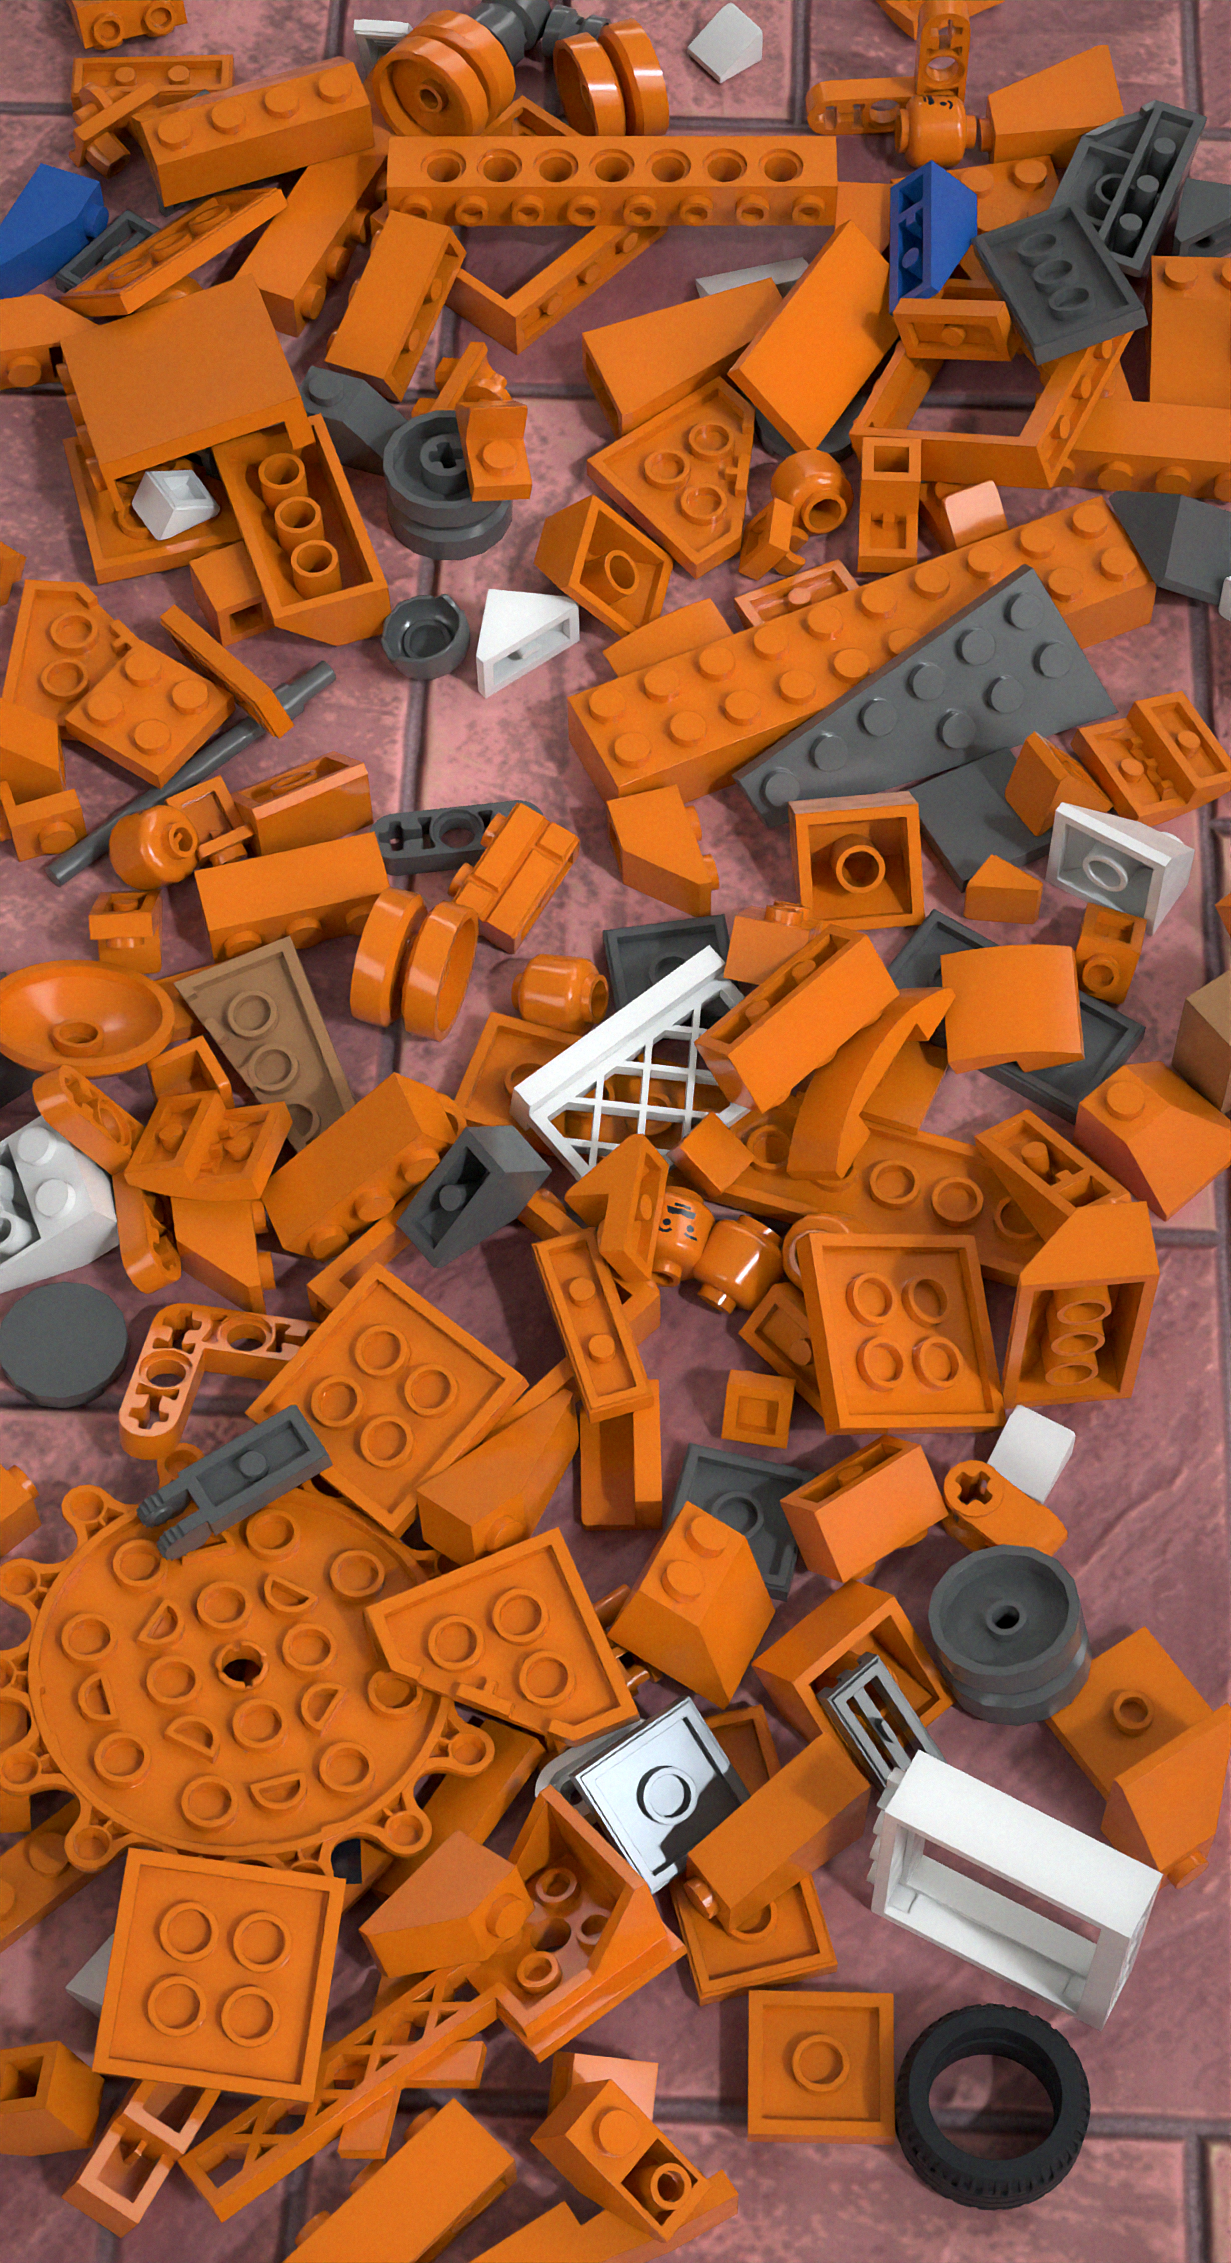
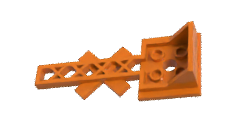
M551 1784L539 1792L507 1861L517 1867L535 1907V1911L525 1920L521 1929L513 1937L507 1939L484 1961L437 1969L427 1977H425L424 1973L388 1978L382 1974L371 2018L340 2041H322L312 2104L263 2097L177 2160L187 2179L221 2223L229 2219L340 2135L337 2151L341 2158L385 2159L401 2090L404 2088L479 2089L488 2049L484 2041L468 2040L499 2018L540 2064L687 1953L684 1943L662 1922L647 1882ZM564 1946L555 1952L549 1953L544 1951L549 1947ZM467 1984L478 1995L471 2002H453L455 1993ZM425 2027L423 2037L418 2041H414L416 2028ZM335 2088H353V2089H352V2090H337V2089H335ZM289 2115H306L303 2126L292 2134H275L278 2123ZM229 2159H245L242 2171L218 2189L208 2177L210 2173Z

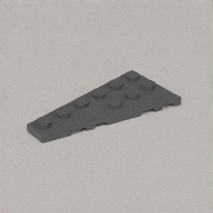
M1023 564L738 770L732 777L761 822L768 828H773L789 822L788 801L875 794L977 760L1008 746L1010 749L1022 745L1025 739L1034 731L1042 737H1047L1119 712L1034 568Z

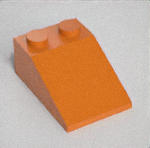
M1151 256L1144 300L1148 325L1145 326L1147 402L1231 409V258Z

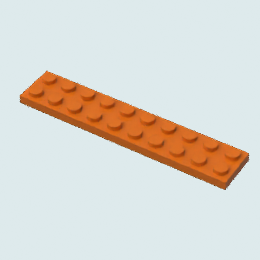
M490 1011L454 1100L466 1118L467 1127L513 1125L536 1152L556 1157L531 1127L525 1131L509 1113L514 1087L583 1037ZM640 1054L632 1061L643 1063L644 1054ZM652 1056L651 1064L688 1068L687 1065ZM613 1074L604 1081L602 1100L639 1104L642 1077ZM650 1078L647 1105L684 1109L686 1082ZM695 1083L693 1111H713L719 1114L729 1107L730 1101L727 1100L719 1086ZM595 1088L583 1098L594 1099ZM790 1094L783 1103L768 1109L764 1114L752 1110L729 1127L756 1158L720 1196L712 1200L713 1202L794 1224L808 1214L841 1211L856 1216L868 1227L871 1234L975 1235L982 1278L1013 1287L1018 1285L1020 1272L1046 1244L975 1145L919 1130L917 1135L862 1119L871 1134L842 1180H793L787 1172L793 1131L803 1100L797 1099L795 1095ZM565 1110L550 1121L564 1138L590 1141L592 1112ZM601 1114L598 1142L621 1144L631 1134L637 1133L638 1118ZM646 1119L645 1137L655 1148L671 1150L682 1138L683 1123ZM691 1124V1130H692L696 1125ZM578 1153L588 1164L589 1154ZM597 1155L596 1165L606 1156ZM677 1167L668 1173L666 1186L683 1187L694 1191L702 1199H706Z

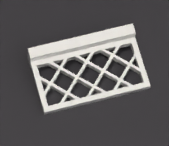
M710 945L514 1087L509 1113L525 1131L531 1127L577 1181L596 1166L597 1155L607 1156L620 1145L598 1142L601 1114L638 1118L636 1134L643 1133L644 1135L646 1119L683 1123V1138L691 1131V1124L697 1125L709 1113L692 1110L695 1083L719 1086L711 1071L696 1069L697 1048L693 1042L708 1030L699 1028L701 1009L718 997L730 1009L734 1008L745 998L729 979L723 978L726 963ZM692 1017L691 1027L680 1026ZM662 1038L690 1041L688 1068L651 1064L653 1045ZM644 1052L643 1063L632 1061ZM613 1074L642 1077L639 1104L602 1100L604 1081ZM650 1078L686 1082L684 1109L647 1105ZM595 1088L594 1099L583 1098ZM730 1102L729 1107L721 1113L715 1114L729 1128L752 1110ZM565 1110L592 1112L590 1141L564 1138L550 1121ZM656 1148L669 1164L668 1173L675 1169L677 1166L666 1156L670 1150ZM578 1153L589 1154L588 1164Z

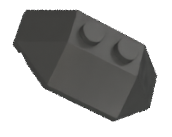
M1153 100L1141 106L1139 112L1118 117L1082 135L1049 209L1078 200L1121 271L1137 278L1145 277L1150 267L1151 256H1155L1179 201L1207 117L1158 100Z

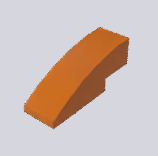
M136 2079L94 2143L93 2148L90 2149L61 2198L122 2238L138 2225L174 2163L184 2155L222 2091Z

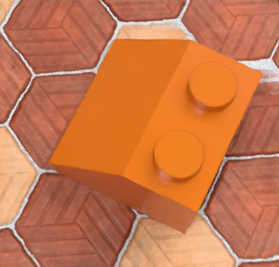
M909 791L788 801L791 862L797 903L811 908L810 918L824 920L822 931L830 924L858 931L915 926L923 923L925 920L919 805Z
M687 1500L654 1547L606 1635L607 1638L723 1710L730 1703L776 1612L746 1537Z
M850 1579L750 1665L782 1717L809 1744L827 1731L867 1780L869 1776L815 1696L824 1687L834 1688L839 1683L836 1677L845 1669L853 1671L857 1668L859 1664L856 1660L867 1651L880 1657L925 1728L954 1704L956 1699L895 1596ZM869 1681L863 1688L883 1719L887 1721L897 1736L902 1748L909 1743L908 1739ZM847 1700L846 1703L884 1761H889L851 1700Z

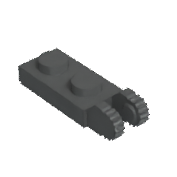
M296 1404L290 1405L178 1472L179 1478L160 1488L155 1494H150L148 1498L143 1499V1502L139 1504V1508L136 1509L138 1512L136 1514L146 1528L159 1527V1525L166 1523L167 1520L182 1514L193 1500L198 1511L178 1522L176 1526L164 1531V1534L159 1537V1541L156 1542L163 1558L173 1561L176 1558L179 1559L184 1555L186 1556L188 1552L204 1545L212 1532L215 1536L331 1467L333 1464L329 1454Z

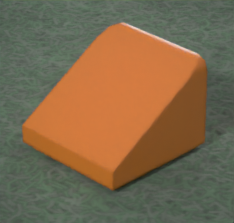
M991 854L967 884L963 916L967 919L978 921L1034 924L1039 918L1044 884L997 855Z
M713 1111L709 1112L666 1154L709 1202L720 1196L756 1158Z

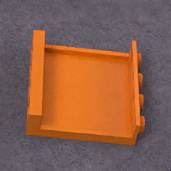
M253 273L59 340L66 362L57 364L56 369L76 425L78 438L86 456L85 460L97 493L109 490L116 511L123 510L125 507L115 479L283 422L294 450L316 443L301 395Z

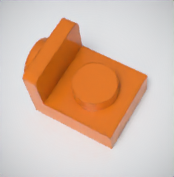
M1087 903L1075 948L1078 989L1089 996L1115 1004L1124 1003L1142 952L1147 924L1146 919L1094 903Z

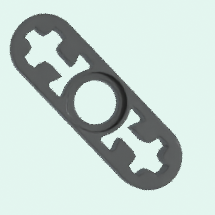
M522 800L403 812L381 817L372 825L370 832L375 831L388 875L402 876L457 870L466 862L474 867L486 850L480 844L485 832L484 828L488 827L498 813L508 817L517 802L523 803L541 815L543 813L534 804ZM455 828L466 829L474 835L473 841L461 848H452L445 845L441 841V837L447 831ZM423 834H430L431 848L424 849ZM396 838L403 839L404 849L392 851L390 840Z

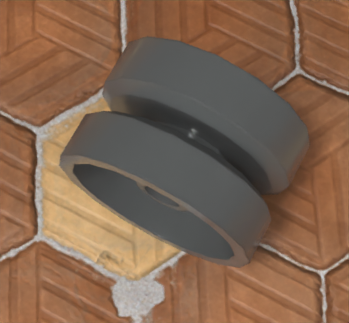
M436 410L413 417L393 433L384 449L383 472L385 489L387 491L388 521L396 538L413 553L434 560H463L482 554L498 543L512 522L513 500L472 502L455 410Z
M1002 1544L974 1551L949 1567L933 1589L928 1619L934 1644L941 1662L946 1684L965 1711L988 1723L1021 1726L1042 1721L1071 1704L1088 1681L1093 1654L1075 1580L1057 1559L1033 1547Z

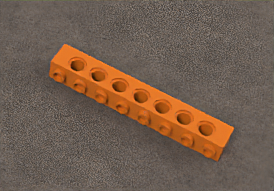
M389 136L386 184L388 213L393 210L445 226L470 227L597 225L835 226L838 192L836 136Z

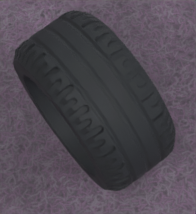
M987 2003L983 2006L975 2004L963 2007L960 2010L956 2009L940 2017L924 2029L919 2037L915 2039L903 2060L895 2093V2129L898 2141L907 2161L912 2165L916 2174L938 2194L953 2200L957 2204L996 2211L997 2209L1008 2210L1021 2207L1024 2204H1030L1057 2187L1070 2172L1077 2160L1090 2118L1091 2099L1087 2076L1073 2047H1070L1067 2039L1057 2029H1053L1050 2023L1039 2016H1033L1029 2014V2011L1015 2006L1006 2007L1005 2004ZM975 2055L1001 2056L1023 2065L1042 2083L1052 2103L1054 2120L1047 2139L1028 2154L1009 2160H987L967 2154L953 2145L943 2135L932 2117L929 2108V2094L936 2077L954 2062Z

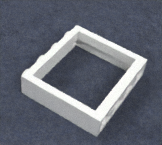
M918 1749L906 1772L898 1767L893 1769L887 1779V1786L876 1805L877 1808L881 1809V1812L874 1825L873 1833L878 1836L870 1852L869 1858L873 1859L874 1862L866 1880L874 1885L871 1911L1081 2022L1102 2031L1132 1971L1163 1874ZM925 1839L1101 1929L1097 1944L923 1855Z

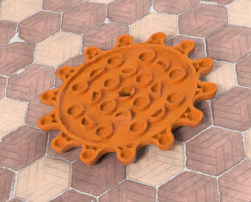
M179 1443L172 1453L157 1459V1475L159 1478L157 1490L179 1478L178 1472L205 1457L202 1450L192 1444ZM311 1479L215 1536L212 1532L204 1545L188 1552L186 1556L184 1555L179 1559L176 1558L173 1561L163 1558L156 1542L159 1541V1537L164 1534V1531L176 1526L178 1522L198 1511L193 1500L185 1511L177 1517L167 1520L166 1523L159 1525V1527L146 1528L136 1514L138 1513L136 1509L139 1508L141 1503L124 1504L115 1500L99 1486L90 1484L79 1485L71 1489L64 1496L61 1504L62 1517L77 1537V1546L72 1555L64 1561L55 1564H42L25 1558L11 1559L2 1564L0 1567V1599L29 1618L31 1631L27 1639L19 1646L9 1650H0V1703L24 1708L31 1717V1727L28 1734L20 1742L0 1753V1788L7 1794L19 1798L47 1790L69 1792L77 1798L80 1803V1814L78 1820L65 1837L64 1851L67 1860L82 1872H100L118 1856L127 1852L128 1848H146L157 1852L334 1877L331 1864V1854L334 1848L341 1842L354 1838L368 1839L377 1843L396 1858L411 1859L427 1848L432 1837L431 1821L417 1805L413 1796L417 1781L434 1773L450 1774L467 1779L474 1778L486 1771L493 1762L495 1754L493 1740L487 1732L468 1724L459 1717L455 1709L454 1700L393 1676L366 1610L367 1606L462 1566L435 1548L424 1551L409 1548L400 1539L397 1540L346 1497L336 1498L319 1492L312 1484ZM236 1659H248L259 1665L262 1671L251 1680V1685L245 1686L244 1682L229 1678L223 1672L224 1667Z

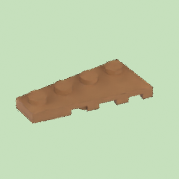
M290 936L173 983L259 1103L268 1104L285 1101L293 1120L286 1140L297 1154L356 1104Z

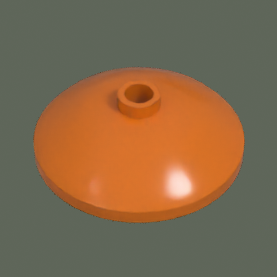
M93 960L49 961L22 968L0 980V1052L17 1065L41 1075L61 1065L73 1067L88 1080L125 1074L143 1066L159 1055L170 1043L174 1034L175 1009L166 991L147 976L120 965Z

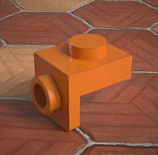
M221 775L165 799L164 806H173L184 812L196 829L200 846L195 851L198 858V864L195 869L210 862L213 867L237 862L248 855L244 847L250 845L255 832L251 823L244 824Z
M7 780L0 781V843L12 840L19 862L46 854L63 853L88 836L82 808L75 788L15 805Z

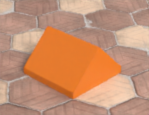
M331 751L230 794L244 824L251 823L255 836L250 846L256 857L333 841L374 824L369 778L364 762L335 751Z

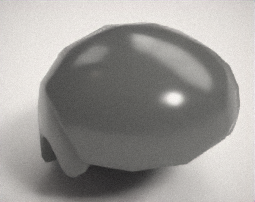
M441 594L436 597L418 595L399 602L385 618L381 645L388 660L399 672L411 678L433 680L452 673L466 658L470 646V626L465 611L461 610L449 595Z

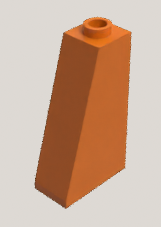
M772 277L582 333L583 373L616 440L718 376L723 378L733 389L738 387L727 373L784 299Z

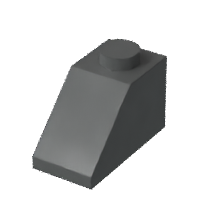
M310 366L298 389L307 416L322 414L341 465L384 477V449L393 433L408 422V420L365 380Z
M513 1125L466 1127L402 1213L396 1224L434 1268H443L516 1219L551 1173L552 1169Z

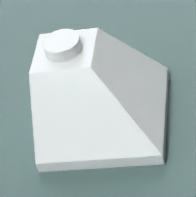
M1062 802L1055 812L1045 881L1087 903H1094L1146 919L1145 933L1152 936L1188 885L1195 850L1184 845L1173 834L1159 832L1141 822Z

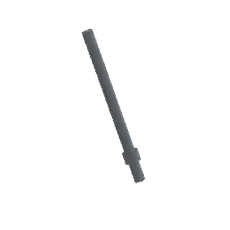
M321 661L290 685L281 683L272 691L290 719L293 720L304 712L303 704L336 680V675L329 664ZM247 716L188 760L161 790L155 786L45 867L50 880L58 887L64 885L109 851L111 830L119 819L139 810L156 805H164L165 799L194 787L267 731L254 719Z

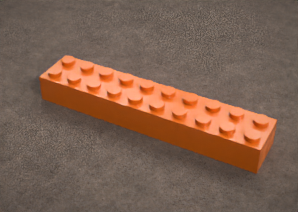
M1100 495L567 697L569 741L605 805L606 801L675 784H677L685 804L736 784L732 777L734 773L1023 564L1034 568L1081 650L1151 623L1157 586L1129 535L1105 499Z

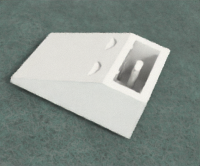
M42 1115L0 1142V1294L88 1265L119 1245L111 1174L53 1129Z

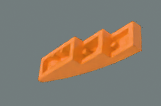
M723 2169L709 2177L707 2180L713 2186L667 2243H660L607 2209L580 2225L564 2200L469 2263H645L677 2249L738 2214L739 2193Z

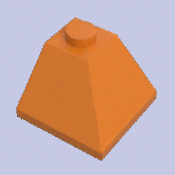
M592 494L545 518L533 564L560 590L623 638L642 626L660 618L675 559L597 496Z
M1162 1061L1123 1065L1079 1102L1072 1142L1140 1201H1147L1148 1208L1164 1222L1168 1221L1231 1165V1120Z
M1225 1703L1113 1780L1100 1830L1117 1851L1163 1874L1158 1891L1169 1883L1175 1889L1183 1888L1200 1876L1209 1866L1206 1858L1217 1830L1231 1747V1706L1228 1703Z

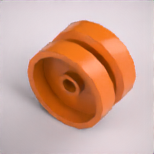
M451 10L432 12L376 64L372 78L375 102L386 123L398 136H479L512 104L516 90L513 66L500 42L485 26L470 16Z
M634 18L602 26L598 40L588 32H583L555 42L553 63L557 90L564 114L572 129L583 136H662L666 134L669 127V103L665 81L652 43L641 24Z
M391 886L383 890L372 907L356 954L350 992L352 1016L358 1021L387 1028L402 1015L405 1030L410 1035L436 1042L444 1040L456 1022L472 975L479 931L478 913L474 908L443 900L428 913L425 900L420 894Z

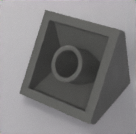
M1115 491L1108 499L1156 586L1219 606L1223 582L1226 577L1231 576V512L1182 494Z

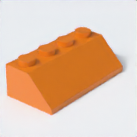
M341 56L131 116L132 124L164 207L375 147L370 101L354 62Z
M322 414L308 417L316 443L296 450L293 449L284 423L211 446L214 461L275 627L337 647L382 634L384 620L391 613L389 588Z
M1110 1198L1099 1200L1090 1206L1077 1207L1020 1272L1001 1381L1005 1409H1013L1018 1404L1024 1407H1036L1132 1397L1160 1277L1147 1201L1126 1203L1121 1199Z

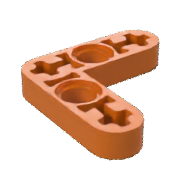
M926 0L921 5L918 15L914 76L829 80L812 86L805 97L809 127L816 133L829 136L894 133L897 110L905 109L907 102L915 95H955L964 104L971 36L967 3L964 0ZM948 19V35H939L938 27H940L941 21ZM939 57H950L955 60L952 65L946 68L935 69L928 66L932 60ZM881 100H893L898 103L894 108L886 111H876L871 108L874 103ZM854 104H860V109H854ZM834 106V109L826 110L827 107Z
M61 1065L35 1079L32 1087L34 1101L45 1121L112 1175L120 1253L123 1266L132 1283L141 1292L152 1294L178 1281L181 1277V1260L175 1238L171 1197L129 1185L124 1176L128 1163L146 1127L69 1065Z
M177 1303L166 1306L156 1314L152 1321L119 1410V1437L123 1450L131 1457L141 1460H156L166 1457L180 1443L204 1372L272 1382L321 1323L191 1303ZM181 1333H185L182 1341V1351L173 1348V1340H178ZM251 1338L263 1343V1346L252 1351H240L230 1345L236 1340ZM277 1346H281V1353H276ZM161 1374H174L183 1379L182 1382L171 1387H159L149 1382L152 1378ZM150 1410L158 1412L159 1422H155L151 1429H147L151 1418Z

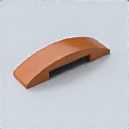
M951 987L899 989L900 995L883 1009L881 1016L876 1022L857 1031L837 1049L835 1057L829 1063L817 1068L800 1107L791 1140L787 1172L793 1180L843 1179L871 1134L860 1118V1112L904 1042L929 1041L957 996Z

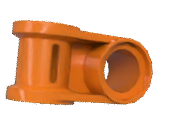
M977 1460L959 1462L949 1470L945 1477L942 1499L949 1515L939 1521L940 1525L948 1535L955 1538L971 1552L1005 1544L1033 1547L1052 1557L1068 1539V1532L1065 1526L1050 1509L1028 1497L999 1474L991 1465ZM983 1480L987 1483L986 1488L982 1487ZM973 1497L979 1499V1500L974 1499V1500L971 1501L968 1505H966V1504H964V1503L961 1502V1501H963V1502L967 1503V1502H969ZM955 1514L959 1517L958 1522L954 1518Z

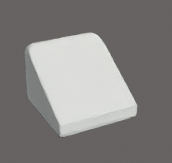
M730 2L715 15L687 47V53L719 83H722L762 60L763 33L760 27Z
M193 470L145 472L132 501L134 510L157 540L171 538L218 515L220 510L217 502Z
M1018 1404L1011 1413L987 1464L994 1467L999 1474L1028 1497L1043 1504L1072 1455L1076 1435L1070 1429Z

